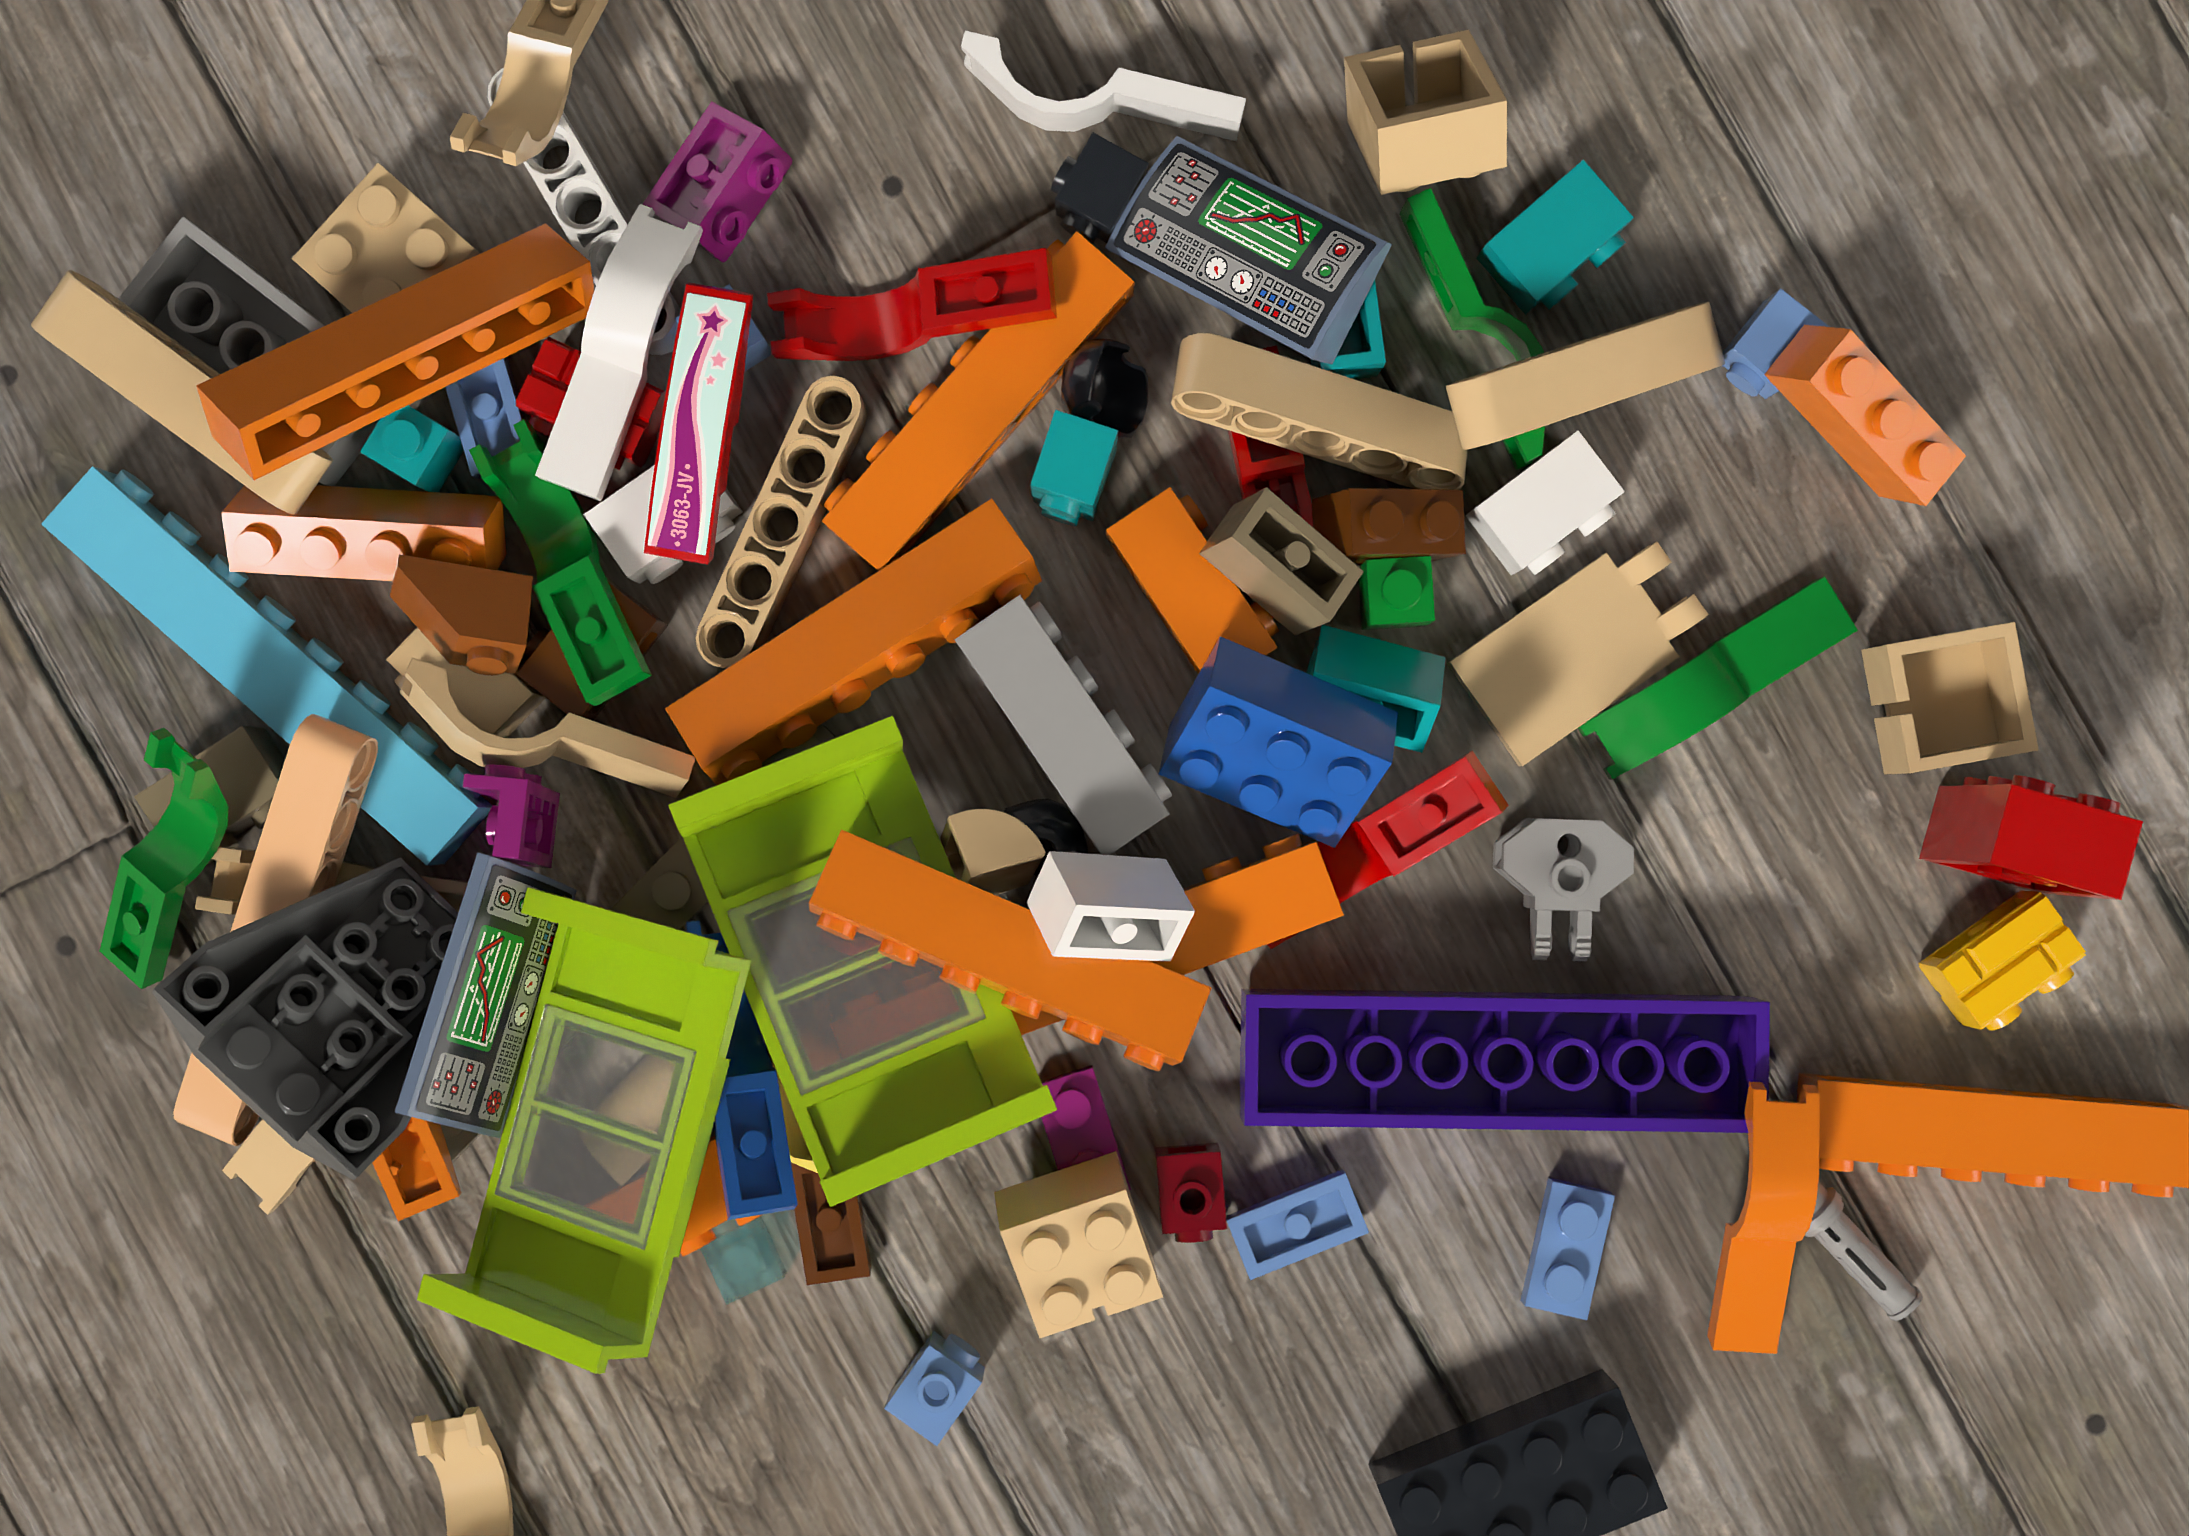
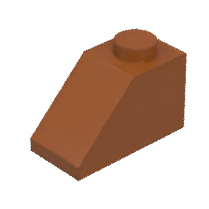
M399 554L391 583L390 597L448 663L466 666L472 672L481 675L493 676L504 672L516 674L527 646L533 576Z

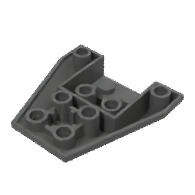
M400 857L206 942L158 984L152 993L193 1055L287 1143L298 1151L355 1180L406 1129L411 1119L410 1116L395 1113V1109L458 912Z

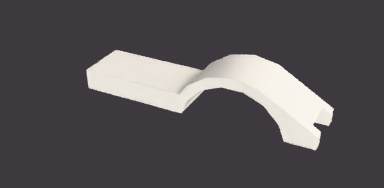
M969 31L964 32L961 48L966 54L964 60L965 67L1018 118L1041 129L1075 132L1103 122L1112 112H1117L1237 141L1246 98L1118 68L1105 86L1085 98L1066 101L1035 96L1014 80L1002 60L998 38Z
M642 204L638 206L612 250L596 284L586 317L581 354L535 476L542 480L599 501L603 499L648 379L647 363L649 349L662 306L676 277L684 266L692 262L703 232L701 226L688 222L685 229H681L654 219V210Z

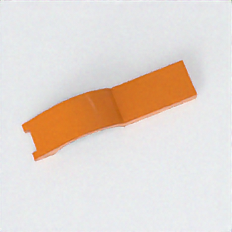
M1749 1081L1744 1112L1749 1142L1748 1185L1745 1203L1739 1220L1735 1223H1726L1707 1337L1713 1350L1777 1354L1796 1242L1801 1241L1810 1228L1817 1200L1820 1093L1815 1085H1802L1799 1102L1767 1100V1090L1763 1082Z

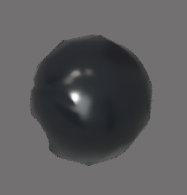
M1091 339L1076 349L1063 369L1061 401L1067 414L1118 430V439L1132 438L1143 423L1148 405V376L1146 369L1129 362L1124 357L1123 353L1130 350L1129 345L1111 339Z
M1036 799L1005 808L1004 813L1017 818L1033 831L1046 852L1034 873L1035 876L1039 875L1049 851L1088 854L1085 833L1075 815L1063 804L1051 799Z

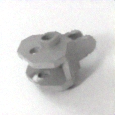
M1525 818L1493 843V869L1524 894L1523 907L1530 908L1529 947L1532 960H1547L1548 956H1550L1552 949V910L1570 911L1568 949L1572 961H1587L1591 951L1592 911L1600 912V898L1634 874V847L1604 821ZM1564 835L1568 840V849L1561 855L1558 851L1557 843L1560 837Z

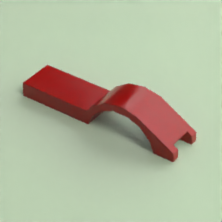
M1047 248L918 268L916 276L904 286L884 293L836 297L812 293L802 288L767 293L768 306L773 311L784 312L785 339L770 342L771 354L776 359L827 361L882 359L907 353L926 344L934 337L1057 318L1052 256Z
M1473 750L1369 814L1354 820L1335 848L1322 842H1317L1339 903L1341 904L1348 898L1386 877L1400 874L1501 814L1509 805ZM1298 933L1271 942L1267 945L1270 949H1273L1281 943L1285 942L1286 940L1290 939L1291 937L1297 935Z

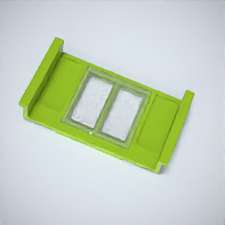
M893 716L668 805L675 824L684 839L729 953L751 960L744 991L821 1179L820 1184L830 1207L1057 1110L1048 1086H1043L1012 1011L1001 1005L1003 993L981 984L976 993L958 988L939 978L943 968L918 958L915 967L897 962L878 952L881 944L880 941L856 932L853 941L836 936L818 927L816 923L820 916L809 911V901L841 829L956 878L904 755L903 739Z
M527 887L521 913L558 923L557 931L466 1271L464 1274H423L417 1301L592 1373L602 1374L606 1371L608 1360L648 1357L673 1258L680 1255L731 1059H727L726 1056L751 960L716 950L718 940Z

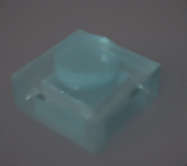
M761 1216L716 1236V1239L700 1248L726 1305L783 1279L787 1274Z

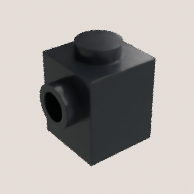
M1092 132L1078 159L1075 160L1068 156L1064 160L1051 186V191L1057 194L1055 198L1056 215L1063 219L1060 224L1062 228L1071 235L1076 231L1079 232L1091 244L1094 243L1096 238L1108 243L1127 204L1148 173L1149 163Z

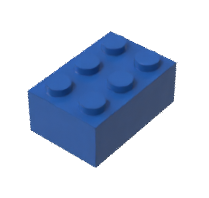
M1220 636L1169 725L1158 774L1335 848L1392 764L1398 712Z

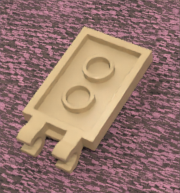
M1658 542L1648 545L1618 567H1616L1607 553L1599 556L1447 662L1449 668L1518 766H1524L1679 658L1680 656L1669 641L1709 615L1695 594L1688 598L1687 596L1660 613L1641 586L1642 582L1672 563Z

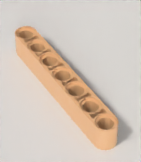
M316 714L309 715L299 725L287 752L231 931L335 886L378 753L376 738ZM191 1053L175 1103L174 1119L178 1123L233 1146L240 1145L252 1132L259 1116Z

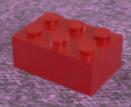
M2014 775L2013 780L1989 776L1986 781L1965 777L1963 785L1939 786L1919 859L2031 891L2046 894L2122 900L2143 821L2118 814L2121 803L2082 793H2079L2077 798L2054 794L2055 784L2036 778Z

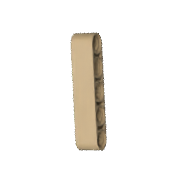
M67 270L31 323V327L61 351L258 496L287 513L297 514L333 462L332 457L320 448L265 476L253 480L212 437L196 385L216 377L220 373L103 287L73 270Z
M1704 302L1447 384L1446 390L1462 448L1467 450L1495 443L1720 367L1725 364L1710 302Z
M1197 333L1189 335L1182 340L1171 401L1173 408L1179 414L1413 489L1459 490L1464 485L1468 449L1463 450L1453 411L1220 335Z
M837 376L822 377L812 383L806 391L698 626L696 634L697 649L703 659L715 667L725 670L766 643L827 509L824 507V503L838 486L863 432L867 419L866 405L855 386L845 378ZM840 395L851 400V413L845 421L840 424L831 425L820 420L821 406L828 398ZM806 453L821 454L825 459V468L820 478L810 483H802L795 480L793 470L798 458ZM781 510L794 511L798 516V528L795 534L786 541L778 542L771 540L768 536L767 526L772 515ZM752 568H767L772 580L770 590L760 599H746L741 590L743 576ZM726 625H739L744 632L745 638L742 650L732 658L724 659L720 657L714 643L717 633Z

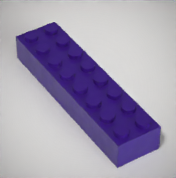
M1241 989L1240 1118L1244 1126L1748 1133L1744 1112L1749 1081L1763 1082L1767 1090V1100H1769L1770 1002L1751 996Z

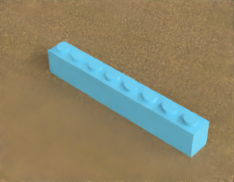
M92 466L41 525L289 744L299 725L311 714L319 715L376 738L378 753L361 808L425 865L445 864L486 818L492 807L481 794L462 787L464 774L472 773L458 764L452 769L449 768L434 754L439 746L425 731L411 722H408L403 727L386 712L391 703L381 692L364 680L354 684L338 669L344 663L339 655L316 638H312L308 643L291 628L296 619L286 608L266 595L262 600H259L243 585L249 579L245 572H230L228 558L219 553L214 558L207 554L196 544L201 538V534L191 524L171 511L164 516L149 502L154 493L141 480L124 469L118 474H114Z

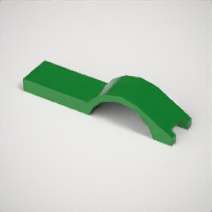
M1426 189L1407 198L1399 215L1451 329L1475 330L1494 337L1514 355L1516 361L1544 353L1542 346L1525 323L1501 308L1484 305L1432 189ZM1545 426L1502 440L1516 470L1530 465L1534 459L1542 455Z
M523 419L513 425L520 439L514 445L494 456L481 444L469 449L483 481L496 493L522 532L537 571V583L532 586L586 703L597 706L647 679L652 674L599 564L600 556L596 538L590 523L583 515L585 512L574 491L535 476L545 450V445L531 423Z
M1826 577L1817 578L1709 644L1705 650L1671 673L1637 693L1607 707L1578 727L1583 737L1596 732L1614 761L1603 768L1609 780L1615 779L1710 726L1741 705L1753 694L1855 633L1858 629Z
M165 728L150 732L144 761L152 768H168L171 770L174 788L170 804L158 824L145 838L121 856L99 950L141 990L163 980L186 886L199 876L217 852L228 827L229 806L210 767L203 760H197L183 748Z

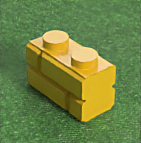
M2020 890L1918 964L1934 989L1940 993L1941 999L1958 1022L1963 1026L1980 1030L1987 1027L1989 1031H1993L2015 1020L2022 1012V1008L2018 1003L2036 990L2044 994L2067 983L2074 976V971L2070 966L2086 956V951L2072 931L2063 924L2062 917L2047 896L2041 892Z

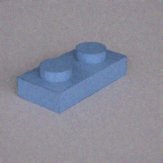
M508 356L445 387L471 476L476 479H481L482 477L469 449L481 444L488 449L492 456L498 454L520 441L513 425L523 419L526 420L524 412L515 406L519 393Z
M1343 1169L1226 1215V1221L1250 1280L1369 1233Z
M1548 1177L1520 1300L1524 1306L1583 1320L1588 1319L1615 1199L1614 1194L1610 1191Z

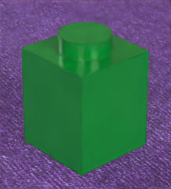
M1431 556L1366 560L1359 566L1364 571L1358 579L1362 630L1425 627L1435 621Z

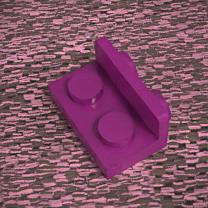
M711 101L642 205L654 210L655 214L653 217L681 229H685L688 222L701 226L703 232L698 244L712 257L724 263L729 259L737 245L744 239L749 227L772 193L779 187L793 160L764 129Z
M486 764L484 775L464 774L463 788L499 800L498 806L491 807L486 824L487 842L489 845H493L492 856L524 866L552 868L560 793L542 786V776L525 773L526 769L514 766Z

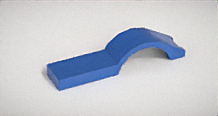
M700 921L686 922L685 931L718 940L716 950L730 954L721 932L702 935ZM743 991L726 1056L727 1059L731 1060L714 1121V1132L728 1220L793 1210L798 1205L777 1071L772 1066L765 1040L746 993Z

